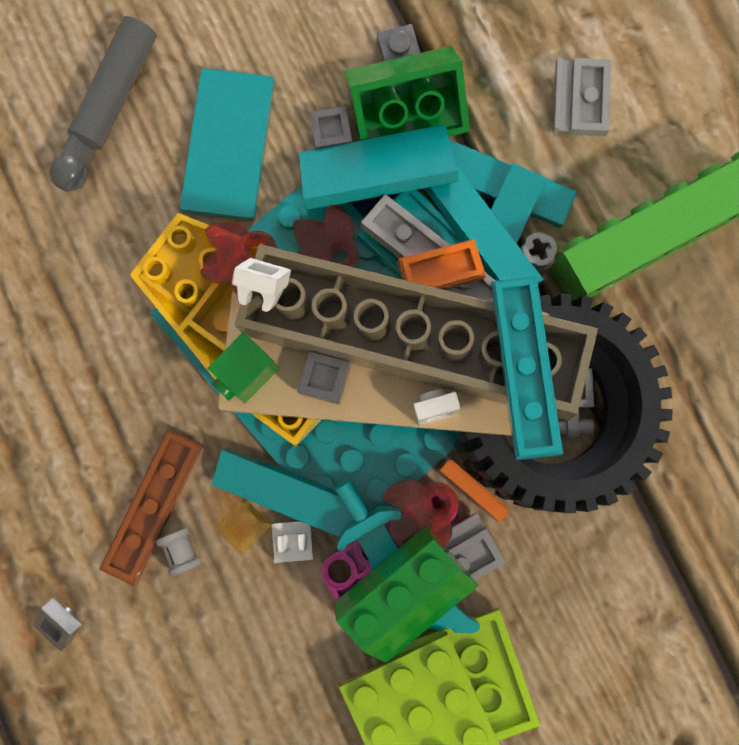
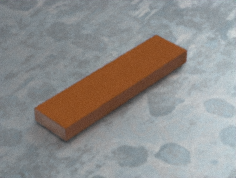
M171 429L166 430L99 570L132 586L138 584L156 546L155 541L160 538L201 453L203 444Z

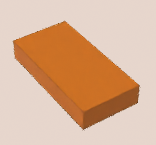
M474 239L398 259L397 262L402 280L442 290L481 281L486 277Z
M446 460L437 470L494 520L501 522L509 513V508L453 460Z

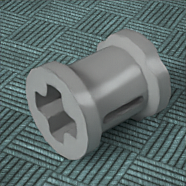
M538 232L527 237L525 244L520 249L538 273H541L554 260L557 245L551 236ZM533 248L535 252L542 251L544 255L540 259L538 255L531 256L530 251Z
M189 527L155 541L157 547H162L170 567L168 571L170 577L202 564L200 558H196L188 535L191 533Z

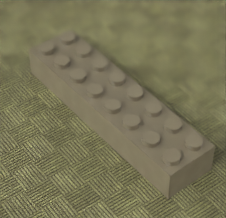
M259 244L255 259L291 269L289 282L276 305L268 312L262 311L264 300L259 292L253 291L252 300L247 305L240 304L234 325L241 333L244 332L250 338L349 361L350 364L507 405L493 302ZM543 315L557 416L560 419L570 421L578 414L598 328Z

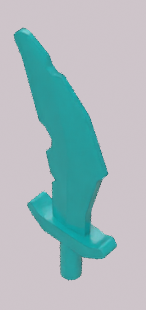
M346 480L337 485L335 490L354 520L348 523L340 534L337 549L345 551L348 544L358 540L373 570L399 548L385 524L391 520H400L401 508L378 506L368 512L349 480ZM455 605L430 626L429 629L442 631L444 628H451L455 633L473 634L480 629V625L477 620L464 613Z

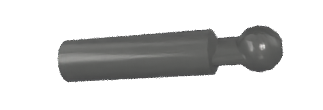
M130 16L123 17L67 132L70 136L60 156L56 157L51 163L49 174L51 181L56 187L68 192L81 189L86 183L87 169L96 151L102 150L157 38L156 32L144 22Z

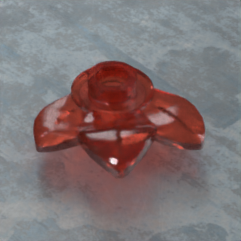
M338 205L329 206L323 222L316 220L294 221L295 239L302 248L297 254L355 268L359 260V251L357 245L352 240L354 223L343 208ZM338 250H343L347 253V258L344 261L338 262L333 259L334 253Z
M228 221L213 224L205 229V233L217 250L205 261L200 273L202 277L214 283L226 284L232 282L235 267L249 258L255 259L250 254L252 248L258 247L259 244L277 248V244L268 233L263 231L249 232L237 222ZM233 285L234 292L238 297L237 286Z
M410 479L393 484L384 492L383 498L388 504L401 508V519L391 520L389 532L395 542H407L427 525L445 546L448 544L452 535L450 519L455 515L458 508L457 495L449 485L434 482L425 486L420 482ZM435 495H441L445 498L444 506L439 509H435L430 505V501Z

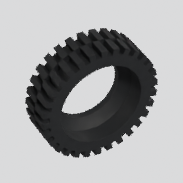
M550 294L540 296L542 312L548 313L551 317L598 328L589 368H592V374L602 394L603 419L593 443L578 457L559 464H545L532 459L515 461L513 446L504 435L457 431L460 441L454 443L458 453L465 452L469 459L464 464L469 472H478L481 475L477 481L484 487L496 489L494 494L501 499L512 500L514 505L523 508L558 513H576V511L590 512L598 510L597 505L610 506L619 501L616 495H629L637 489L632 481H645L652 472L643 464L659 462L663 453L653 448L655 443H667L670 431L659 428L660 422L672 421L673 409L661 408V400L672 398L671 387H659L657 378L668 376L665 365L654 368L650 359L660 355L655 345L642 348L639 342L648 335L641 327L628 332L625 328L632 319L624 313L610 318L609 315L613 306L602 302L591 308L593 298L582 295L571 301L572 294H559L550 299Z

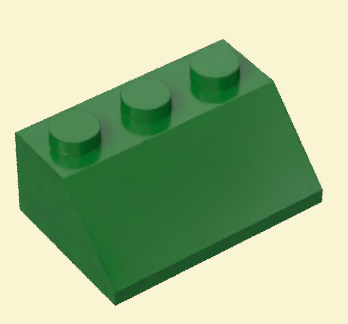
M452 46L344 71L359 141L440 125H446L449 137L470 132L463 62Z
M426 525L334 602L336 622L363 652L388 663L479 585Z

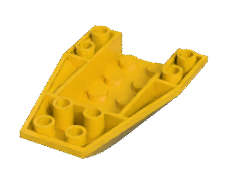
M177 213L131 272L130 276L207 369L225 351L232 292L237 290V286L232 285L235 267L249 258L255 259L259 244ZM208 370L212 377L216 379V377ZM252 414L294 446H297L321 421L320 419Z

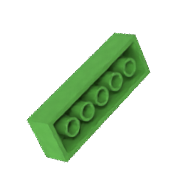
M739 151L730 157L731 161L721 166L718 162L706 168L697 175V179L689 184L684 180L664 192L665 196L654 203L652 199L640 203L631 209V214L619 221L618 217L608 220L596 228L597 232L587 238V240L581 235L566 243L562 247L563 250L555 255L557 261L548 270L561 294H572L571 301L582 295L593 297L738 219Z

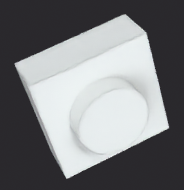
M444 389L420 395L421 402L414 403V412L418 426L459 415L461 409L456 392L445 394Z

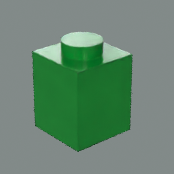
M242 332L207 369L216 377L211 384L227 400L230 401L236 396L243 403H246L280 368L251 338Z

